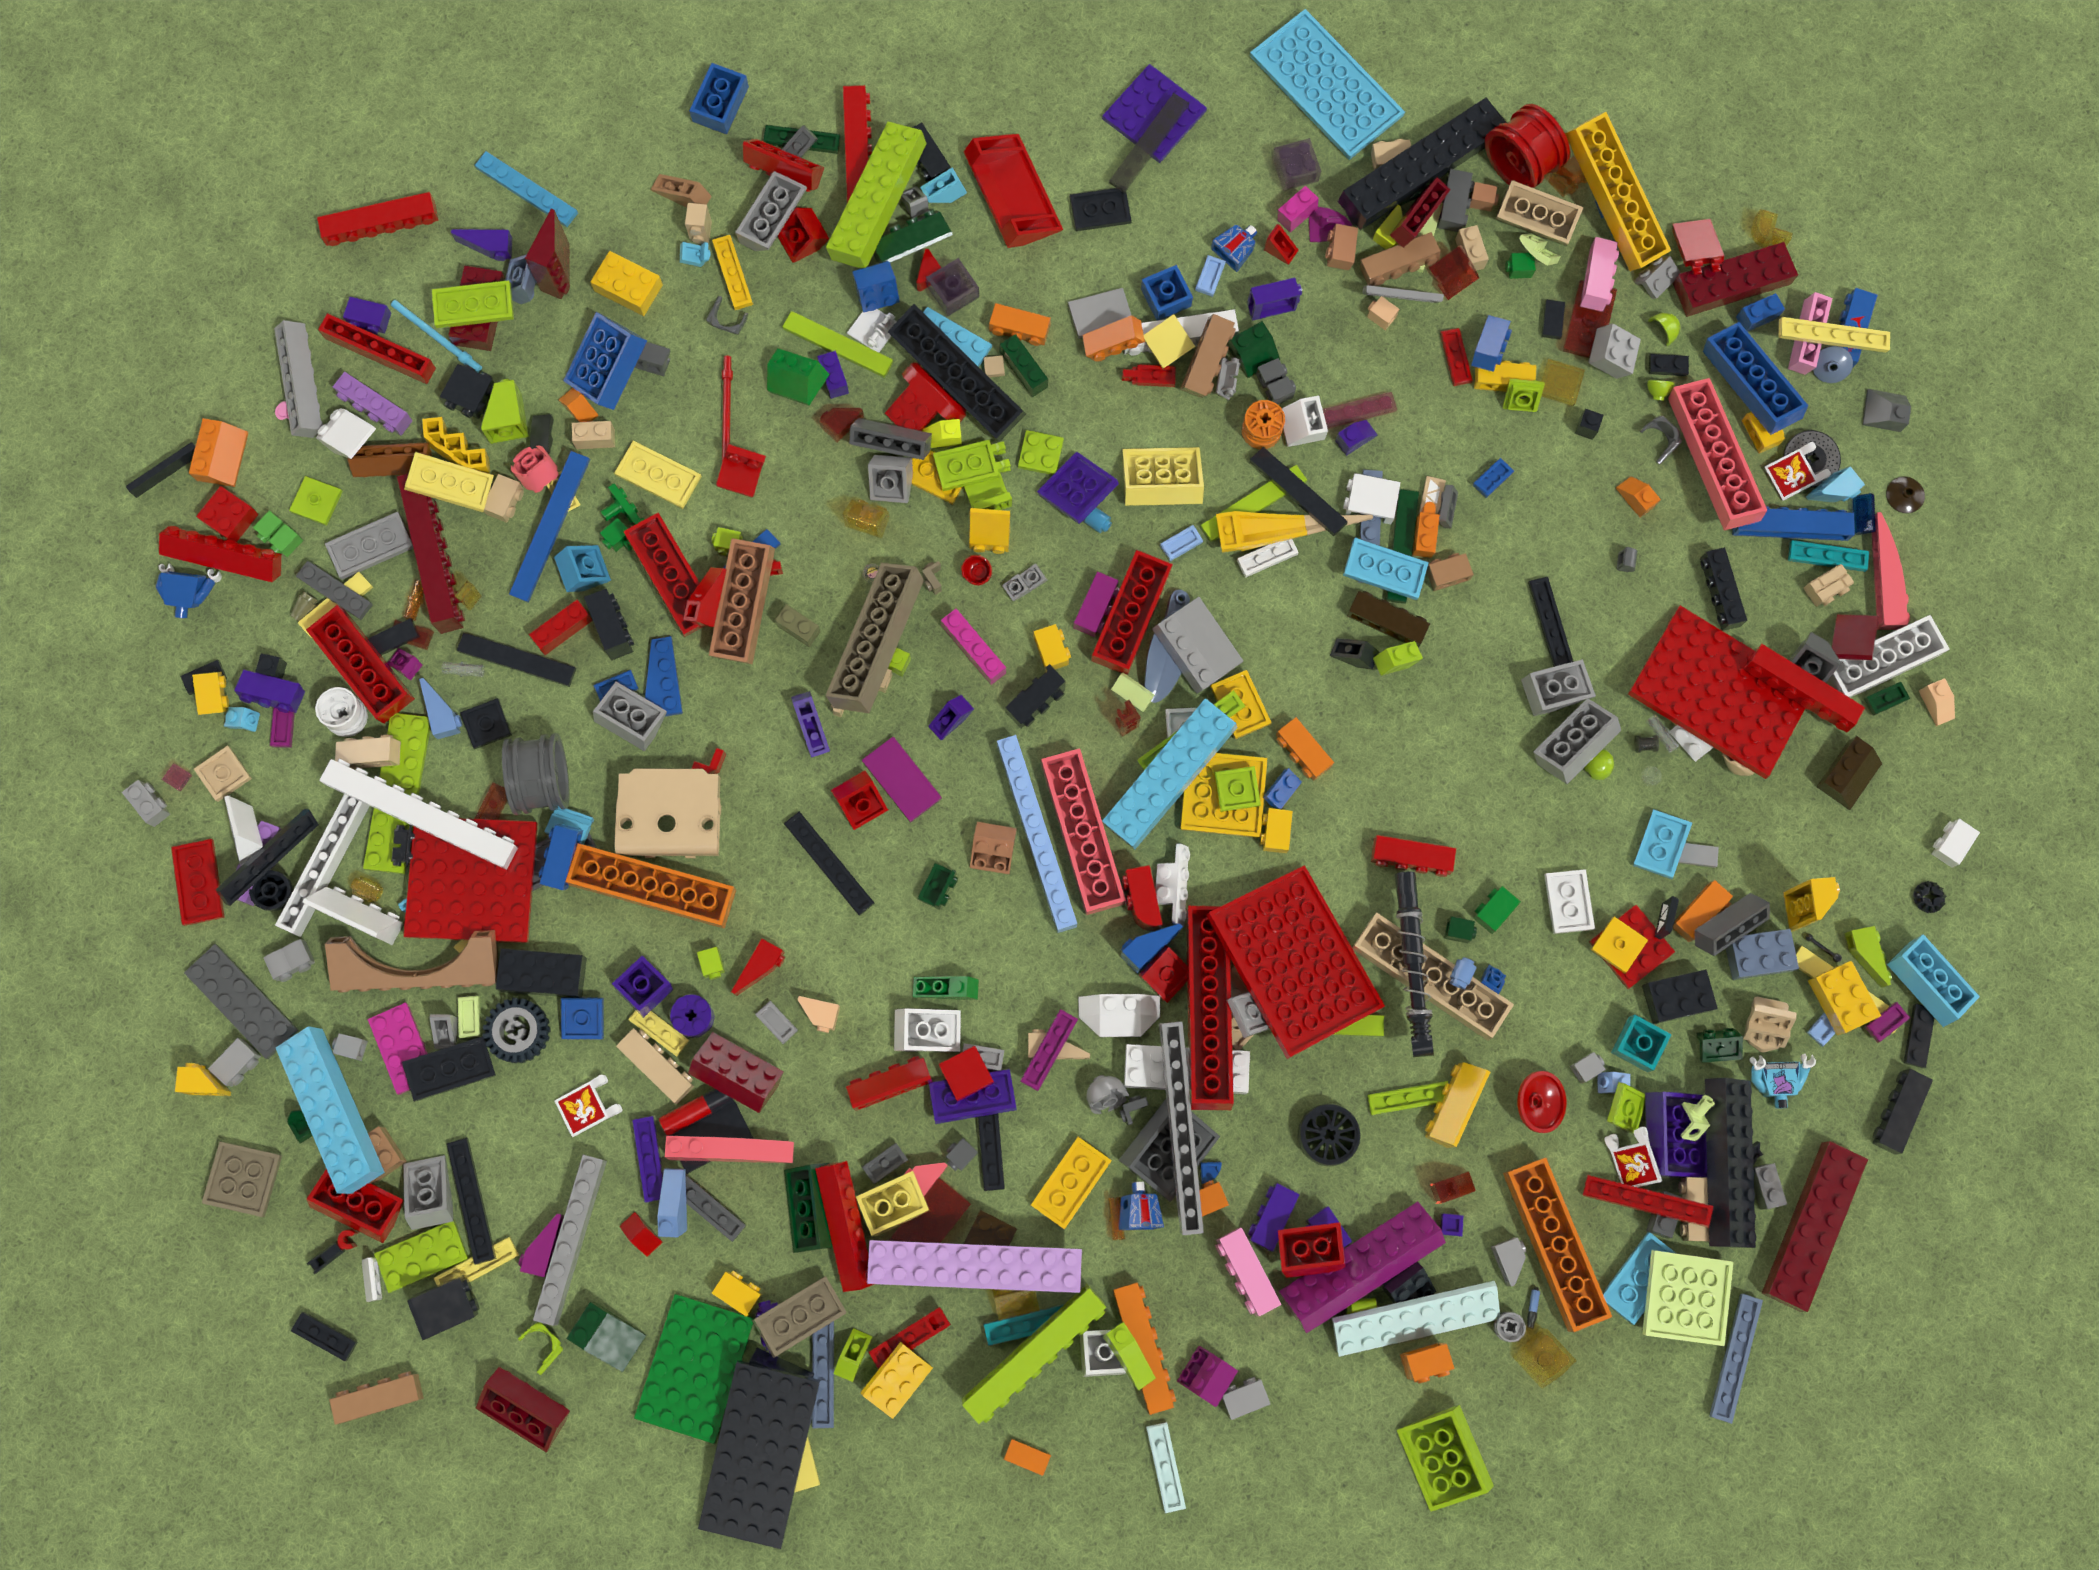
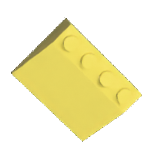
M1199 447L1122 450L1125 506L1203 504L1204 482Z

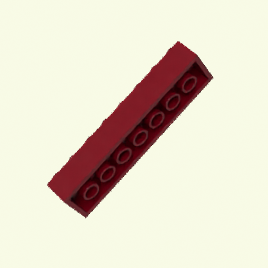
M408 474L397 476L431 624L440 634L464 628L463 621H465L463 610H460L458 603H461L458 591L455 592L454 588L457 582L454 573L451 574L450 571L452 561L445 550L448 548L446 538L442 537L441 533L444 527L441 519H438L437 513L440 512L438 503L432 497L404 490Z
M1831 1141L1821 1143L1761 1294L1799 1312L1809 1311L1868 1162L1867 1158Z

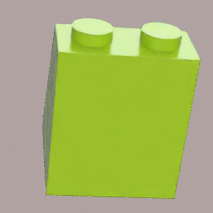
M504 379L494 383L481 426L490 444L529 437L522 394L514 380Z

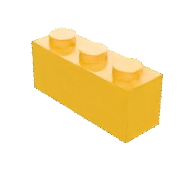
M1501 361L1500 365L1496 364L1494 372L1475 367L1474 389L1506 392L1510 379L1536 380V365H1531L1527 362L1516 364L1510 361Z

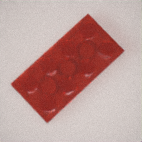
M1580 280L1563 352L1590 358L1597 329L1610 323L1617 289L1612 288L1610 290L1612 299L1609 305L1606 304L1603 312L1580 306L1584 281Z
M938 1178L924 1196L929 1211L902 1224L889 1241L941 1243L971 1204L943 1180Z

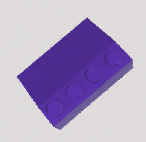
M1674 1092L1645 1093L1648 1139L1661 1177L1707 1178L1706 1131L1697 1141L1682 1139L1680 1136L1691 1124V1120L1684 1110L1682 1103L1697 1104L1704 1095ZM1699 1129L1692 1130L1689 1135L1697 1133Z

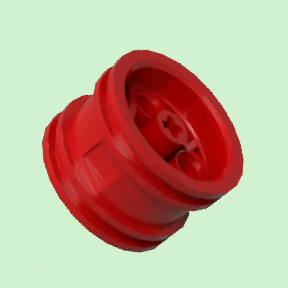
M1535 104L1524 105L1512 114L1508 123L1499 124L1485 137V149L1488 159L1497 174L1509 186L1511 181H1515L1535 188L1542 183L1547 173L1556 172L1570 159V147L1563 129L1549 112Z

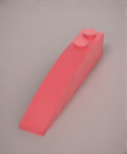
M1877 512L1871 517L1876 614L1878 616L1877 630H1899L1907 626L1910 621V615L1907 612L1909 597L1906 594L1903 569L1892 534L1882 513Z
M666 1136L665 1158L668 1160L793 1163L794 1142L744 1138Z

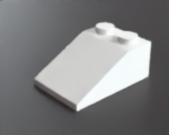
M340 408L331 414V420L327 425L324 424L320 427L316 439L333 453L352 459L376 428L351 412Z
M895 1010L894 1051L960 1052L961 1010Z

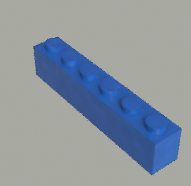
M1766 506L1767 512L1761 521L1732 528V535L1848 541L1855 535L1854 513H1848L1846 510L1828 512L1827 509L1808 511L1807 508L1789 510L1787 507L1770 509V507Z

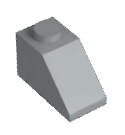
M1511 1238L1491 1246L1506 1286H1514L1526 1259L1524 1254L1526 1252L1525 1245L1518 1238Z

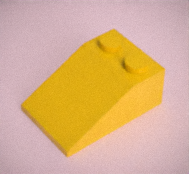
M970 508V549L978 553H983L985 550L993 551L995 554L1009 552L1010 511Z

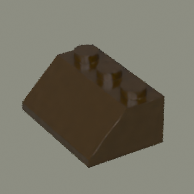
M1855 736L1846 743L1817 785V788L1848 810H1851L1882 765V762L1871 745Z

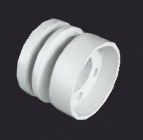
M335 687L328 689L317 700L315 707L316 716L323 725L337 736H355L365 727L368 719L367 708L362 701L346 688Z

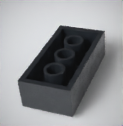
M501 949L496 990L506 993L582 997L587 958L576 954Z

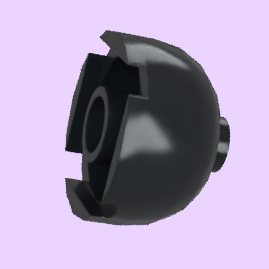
M269 870L253 885L252 889L249 888V895L255 906L265 911H278L285 907L294 889L292 882L286 875L278 871Z

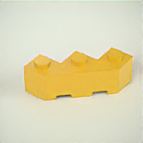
M442 417L422 419L424 438L429 443L431 449L450 463L490 474L489 457L485 448L468 450V441L464 433L447 434V426Z

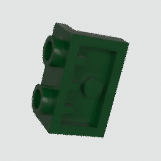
M1724 1028L1721 1031L1706 1029L1703 1032L1696 1033V1037L1700 1040V1061L1702 1063L1743 1059V1036L1734 1028Z

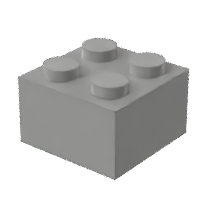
M1613 323L1598 328L1589 364L1616 379L1631 375L1634 371L1641 339Z

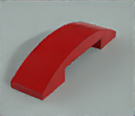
M941 1307L869 1351V1354L879 1369L900 1342L912 1350L951 1324Z

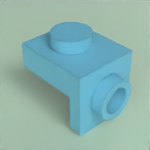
M686 242L681 243L680 263L702 267L706 261H709L710 250H708L707 242H704L701 246Z
M228 707L224 727L255 732L260 713L245 707Z

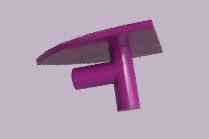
M1318 207L1309 216L1310 242H1326L1329 231L1336 224L1352 226V223L1335 210Z

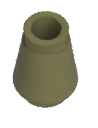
M304 591L302 595L299 594L290 616L300 621L317 606L316 602L318 600Z

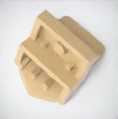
M1755 997L1752 1001L1750 1015L1746 1021L1743 1039L1747 1040L1750 1045L1760 1052L1776 1050L1779 1047L1785 1048L1790 1038V1030L1796 1021V1012L1788 1011L1789 1006L1785 1002Z

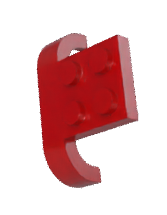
M919 362L910 363L902 372V376L910 385L885 412L897 426L922 431L937 413L946 420L960 419V422L966 416V409L957 403L921 367Z

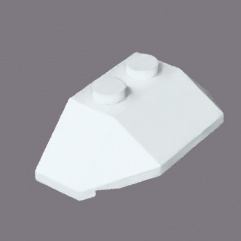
M1099 994L1079 997V1018L1099 1037H1141L1160 1017L1159 996Z

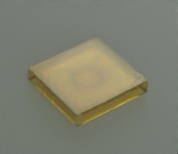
M1548 358L1541 382L1545 383L1542 397L1574 406L1585 369Z

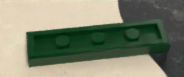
M766 125L763 142L773 146L784 147L799 129ZM810 130L818 138L809 149L810 151L838 154L840 134Z

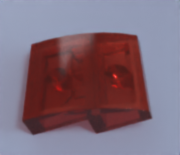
M1459 245L1429 267L1439 282L1438 287L1447 300H1450L1479 279V275L1462 245Z

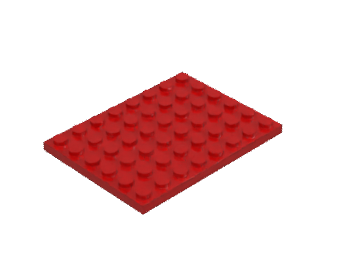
M1681 605L1677 608L1628 693L1631 697L1764 779L1770 776L1805 710L1801 704L1786 697L1780 691L1768 686L1767 683L1744 670L1755 650Z
M1305 865L1206 914L1286 1059L1385 1007Z

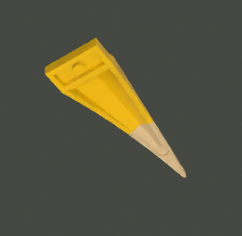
M1240 511L1216 514L1222 553L1237 550L1245 551L1326 531L1310 515ZM1341 515L1348 521L1347 525L1373 519V515Z

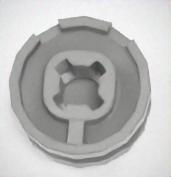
M1504 1312L1500 1314L1498 1320L1494 1321V1331L1499 1339L1505 1342H1516L1524 1336L1526 1325L1520 1315Z

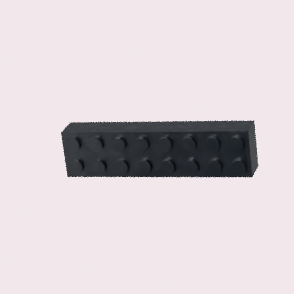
M915 304L888 330V333L999 442L1026 415Z
M1732 1078L1705 1079V1095L1711 1097L1715 1103L1706 1113V1119L1710 1124L1706 1130L1708 1205L1713 1206L1709 1225V1246L1756 1248L1751 1081Z

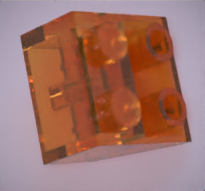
M1574 155L1564 166L1552 173L1548 182L1564 198L1567 194L1572 195L1579 188L1578 185L1582 182L1584 184L1587 183V180Z

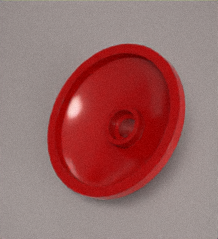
M1533 1072L1524 1079L1519 1088L1517 1097L1519 1115L1526 1127L1533 1132L1549 1133L1555 1130L1561 1124L1566 1112L1567 1099L1561 1081L1550 1072Z

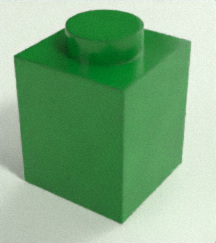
M1511 253L1505 263V270L1509 272V279L1532 278L1536 271L1535 257L1530 253Z
M616 518L600 532L603 538L601 542L608 550L612 548L617 552L624 546L622 541L627 539L624 531L628 528Z

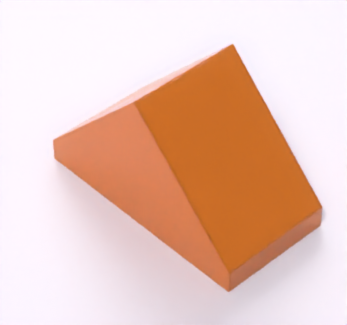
M574 388L559 399V402L578 422H591L598 416L586 398Z

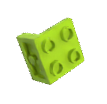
M1000 472L999 478L964 486L971 508L1003 510L1012 507L1011 494L1007 492Z

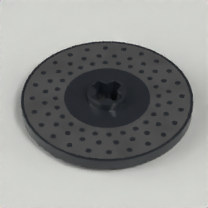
M1815 430L1803 431L1792 437L1785 446L1783 457L1810 442H1814L1816 445L1815 450L1804 455L1814 474L1816 475L1825 469H1829L1831 475L1839 471L1841 464L1839 448L1834 440L1823 432ZM1811 455H1813V459H1816V461H1814L1813 463H1811V460L1808 459V457ZM1823 481L1818 482L1809 488L1818 487Z

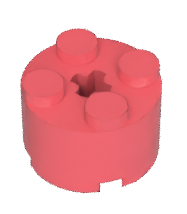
M539 445L536 446L537 448L531 449V447H528L519 452L513 459L514 466H511V471L527 490H533L535 493L542 491L544 486L559 476L557 465L546 450Z

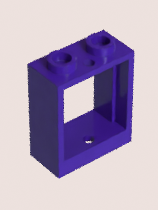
M1296 278L1252 287L1247 301L1252 321L1295 311L1298 303H1300V295H1302L1301 285L1297 284Z

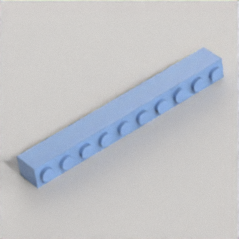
M1014 735L998 740L997 747L1057 933L1076 928L1077 921L1017 736Z

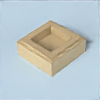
M1003 356L984 357L985 374L989 378L1005 376Z

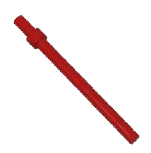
M724 356V370L721 373V379L723 380L722 462L726 448L730 444L731 380H733L731 356Z

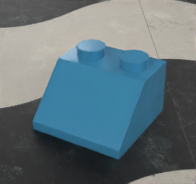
M598 545L566 546L554 557L566 592H582L611 581Z

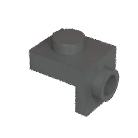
M1140 1095L1129 1099L1130 1103L1122 1105L1123 1110L1119 1112L1123 1123L1127 1122L1128 1126L1133 1124L1129 1112L1147 1107L1146 1097L1141 1099Z

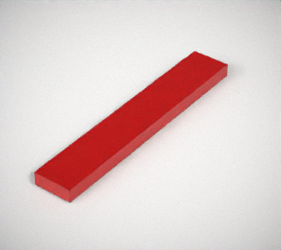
M1587 1175L1583 1196L1707 1228H1709L1713 1212V1206L1590 1175Z

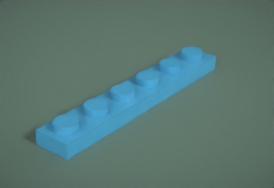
M487 151L474 165L477 170L548 215L550 209H554L560 223L565 227H568L578 214L576 209Z

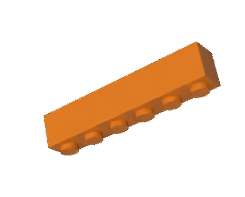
M1136 1282L1113 1289L1121 1320L1135 1338L1156 1379L1142 1388L1149 1415L1174 1408L1173 1402H1176L1173 1389L1169 1390L1167 1385L1170 1377L1167 1368H1162L1161 1361L1164 1360L1161 1347L1157 1348L1155 1340L1158 1337L1155 1327H1150L1148 1319H1151L1152 1316L1149 1306L1145 1307L1143 1303V1298H1146L1143 1286H1138Z

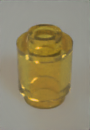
M364 876L355 878L350 887L352 894L369 902H377L383 893V887L379 883Z

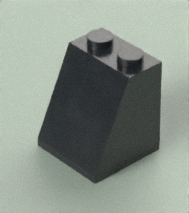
M464 1275L419 1292L407 1300L422 1341L478 1315V1310L480 1309L476 1298H472L470 1293L472 1290L471 1283L468 1278L465 1279Z

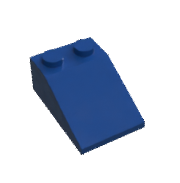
M1176 924L1136 937L1133 941L1129 939L1122 946L1120 957L1138 974L1165 945L1180 933L1183 926Z

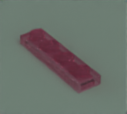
M1392 392L1322 410L1327 429L1393 413L1397 411Z

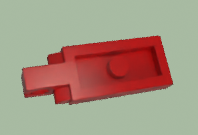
M1137 365L1132 367V370L1123 369L1122 381H1131L1133 385L1175 387V366H1166L1163 369L1159 365Z

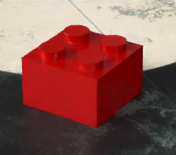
M220 486L196 517L226 540H234L237 543L259 514L251 506Z

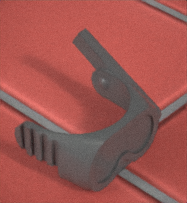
M718 296L706 321L713 327L738 335L747 322L748 313L744 314L740 325L737 324L732 327L722 326L717 318L718 309L722 302V297Z
M1664 416L1656 417L1640 431L1643 433L1646 429L1654 428L1663 432L1667 437L1668 448L1665 449L1664 454L1656 461L1659 465L1682 443L1680 431Z

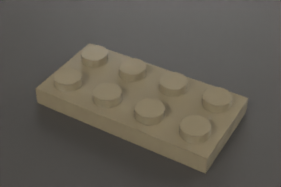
M825 1276L752 1321L774 1358L847 1312Z

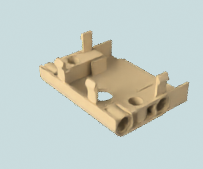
M633 769L629 774H619L615 853L622 856H645V858H656V856H685V858L719 856L720 776L718 774H707L704 769ZM664 815H670L675 819V827L670 832H662L658 828V821ZM626 821H632V826L629 829H623V824ZM707 821H712L714 823L713 827L705 830L704 824Z

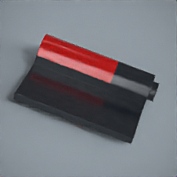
M716 1089L658 1118L667 1136L754 1139L736 1101ZM681 1161L686 1174L711 1162Z

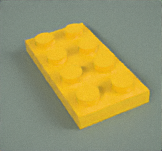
M1077 1137L1031 1206L1065 1230L1112 1160Z

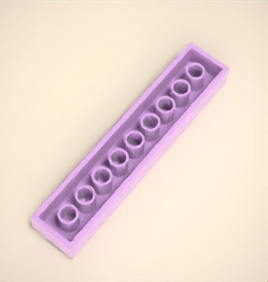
M870 1240L867 1284L1080 1293L1082 1249Z

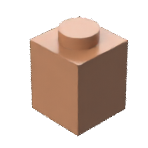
M1475 182L1470 196L1471 204L1469 208L1491 212L1493 205L1496 206L1499 199V194H1496L1497 186Z

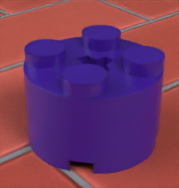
M685 995L678 998L672 1006L670 1013L671 1023L679 1033L686 1037H701L714 1024V1011L711 1005L700 996ZM692 1012H694L697 1015V1017L693 1018L691 1021V1019H689L688 1016L692 1015Z

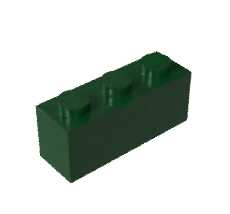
M1016 334L1000 344V354L1031 397L1048 388L1047 376Z

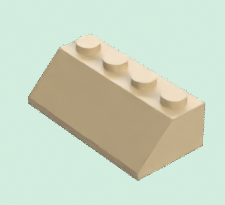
M1511 181L1496 220L1566 246L1569 244L1583 207Z

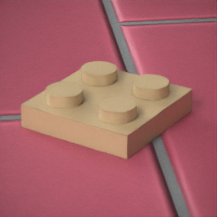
M226 746L194 768L217 802L252 779L229 746Z

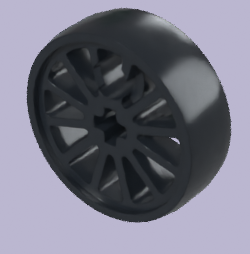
M1322 1104L1312 1108L1304 1115L1298 1127V1142L1301 1150L1308 1159L1321 1166H1337L1347 1162L1356 1153L1360 1144L1361 1133L1356 1118L1346 1108L1336 1104ZM1326 1110L1333 1112L1331 1119L1329 1115L1325 1113ZM1339 1113L1343 1116V1119L1334 1126L1336 1114ZM1318 1116L1325 1118L1326 1125L1324 1127L1316 1125V1118ZM1309 1120H1311L1313 1128L1307 1127ZM1346 1120L1349 1122L1350 1128L1338 1130ZM1326 1130L1328 1132H1333L1334 1135L1331 1136L1333 1139L1332 1141L1330 1138L1326 1139L1324 1137L1327 1134ZM1305 1131L1318 1133L1319 1136L1306 1139ZM1352 1131L1353 1139L1340 1136V1133ZM1320 1139L1321 1142L1311 1151L1307 1143ZM1339 1139L1351 1142L1350 1149L1347 1150L1339 1142ZM1335 1143L1345 1152L1344 1156L1338 1157ZM1325 1144L1323 1157H1318L1315 1152ZM1329 1145H1331L1334 1155L1333 1160L1326 1159Z

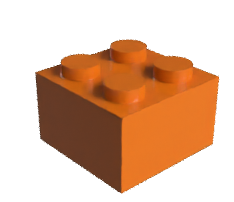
M1439 1342L1400 1354L1406 1377L1414 1381V1383L1427 1382L1430 1380L1429 1377L1433 1375L1434 1377L1438 1376V1378L1450 1375L1449 1371L1455 1369L1446 1343Z

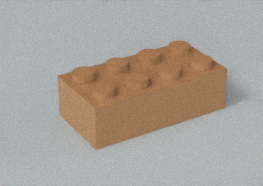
M1215 314L1208 317L1180 390L1199 398H1203L1211 393L1214 387V383H1212L1213 377L1218 376L1221 369L1219 362L1222 358H1225L1229 348L1226 344L1230 339L1232 340L1236 328H1233L1235 322Z

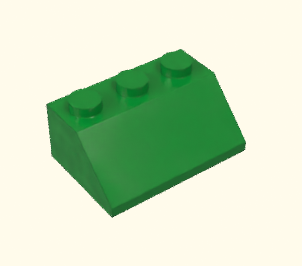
M777 348L767 364V391L810 406L830 374L817 360Z

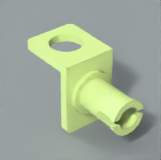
M1704 1095L1697 1104L1682 1103L1684 1110L1691 1120V1124L1680 1135L1682 1139L1697 1141L1708 1129L1710 1124L1705 1114L1715 1104L1711 1097ZM1699 1129L1697 1133L1689 1135L1692 1130Z

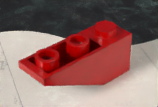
M712 567L709 569L687 601L684 621L699 626L714 627L727 569Z

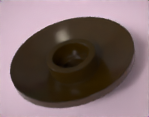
M1903 476L1894 479L1888 485L1886 497L1893 509L1900 513L1908 514L1922 507L1925 500V492L1917 480ZM1906 490H1908L1911 493V495H1907Z

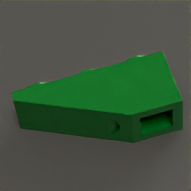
M969 976L914 977L913 997L978 1000L979 979Z

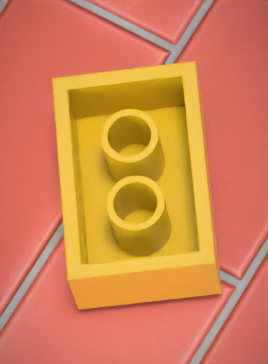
M611 251L608 252L590 282L594 292L642 316H645L663 286L659 275Z
M1852 961L1843 963L1808 980L1836 1035L1845 1034L1881 1016Z

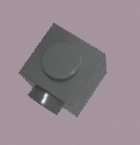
M962 1138L958 1144L954 1142L946 1150L949 1153L946 1156L949 1159L947 1164L954 1171L959 1169L962 1172L978 1152Z

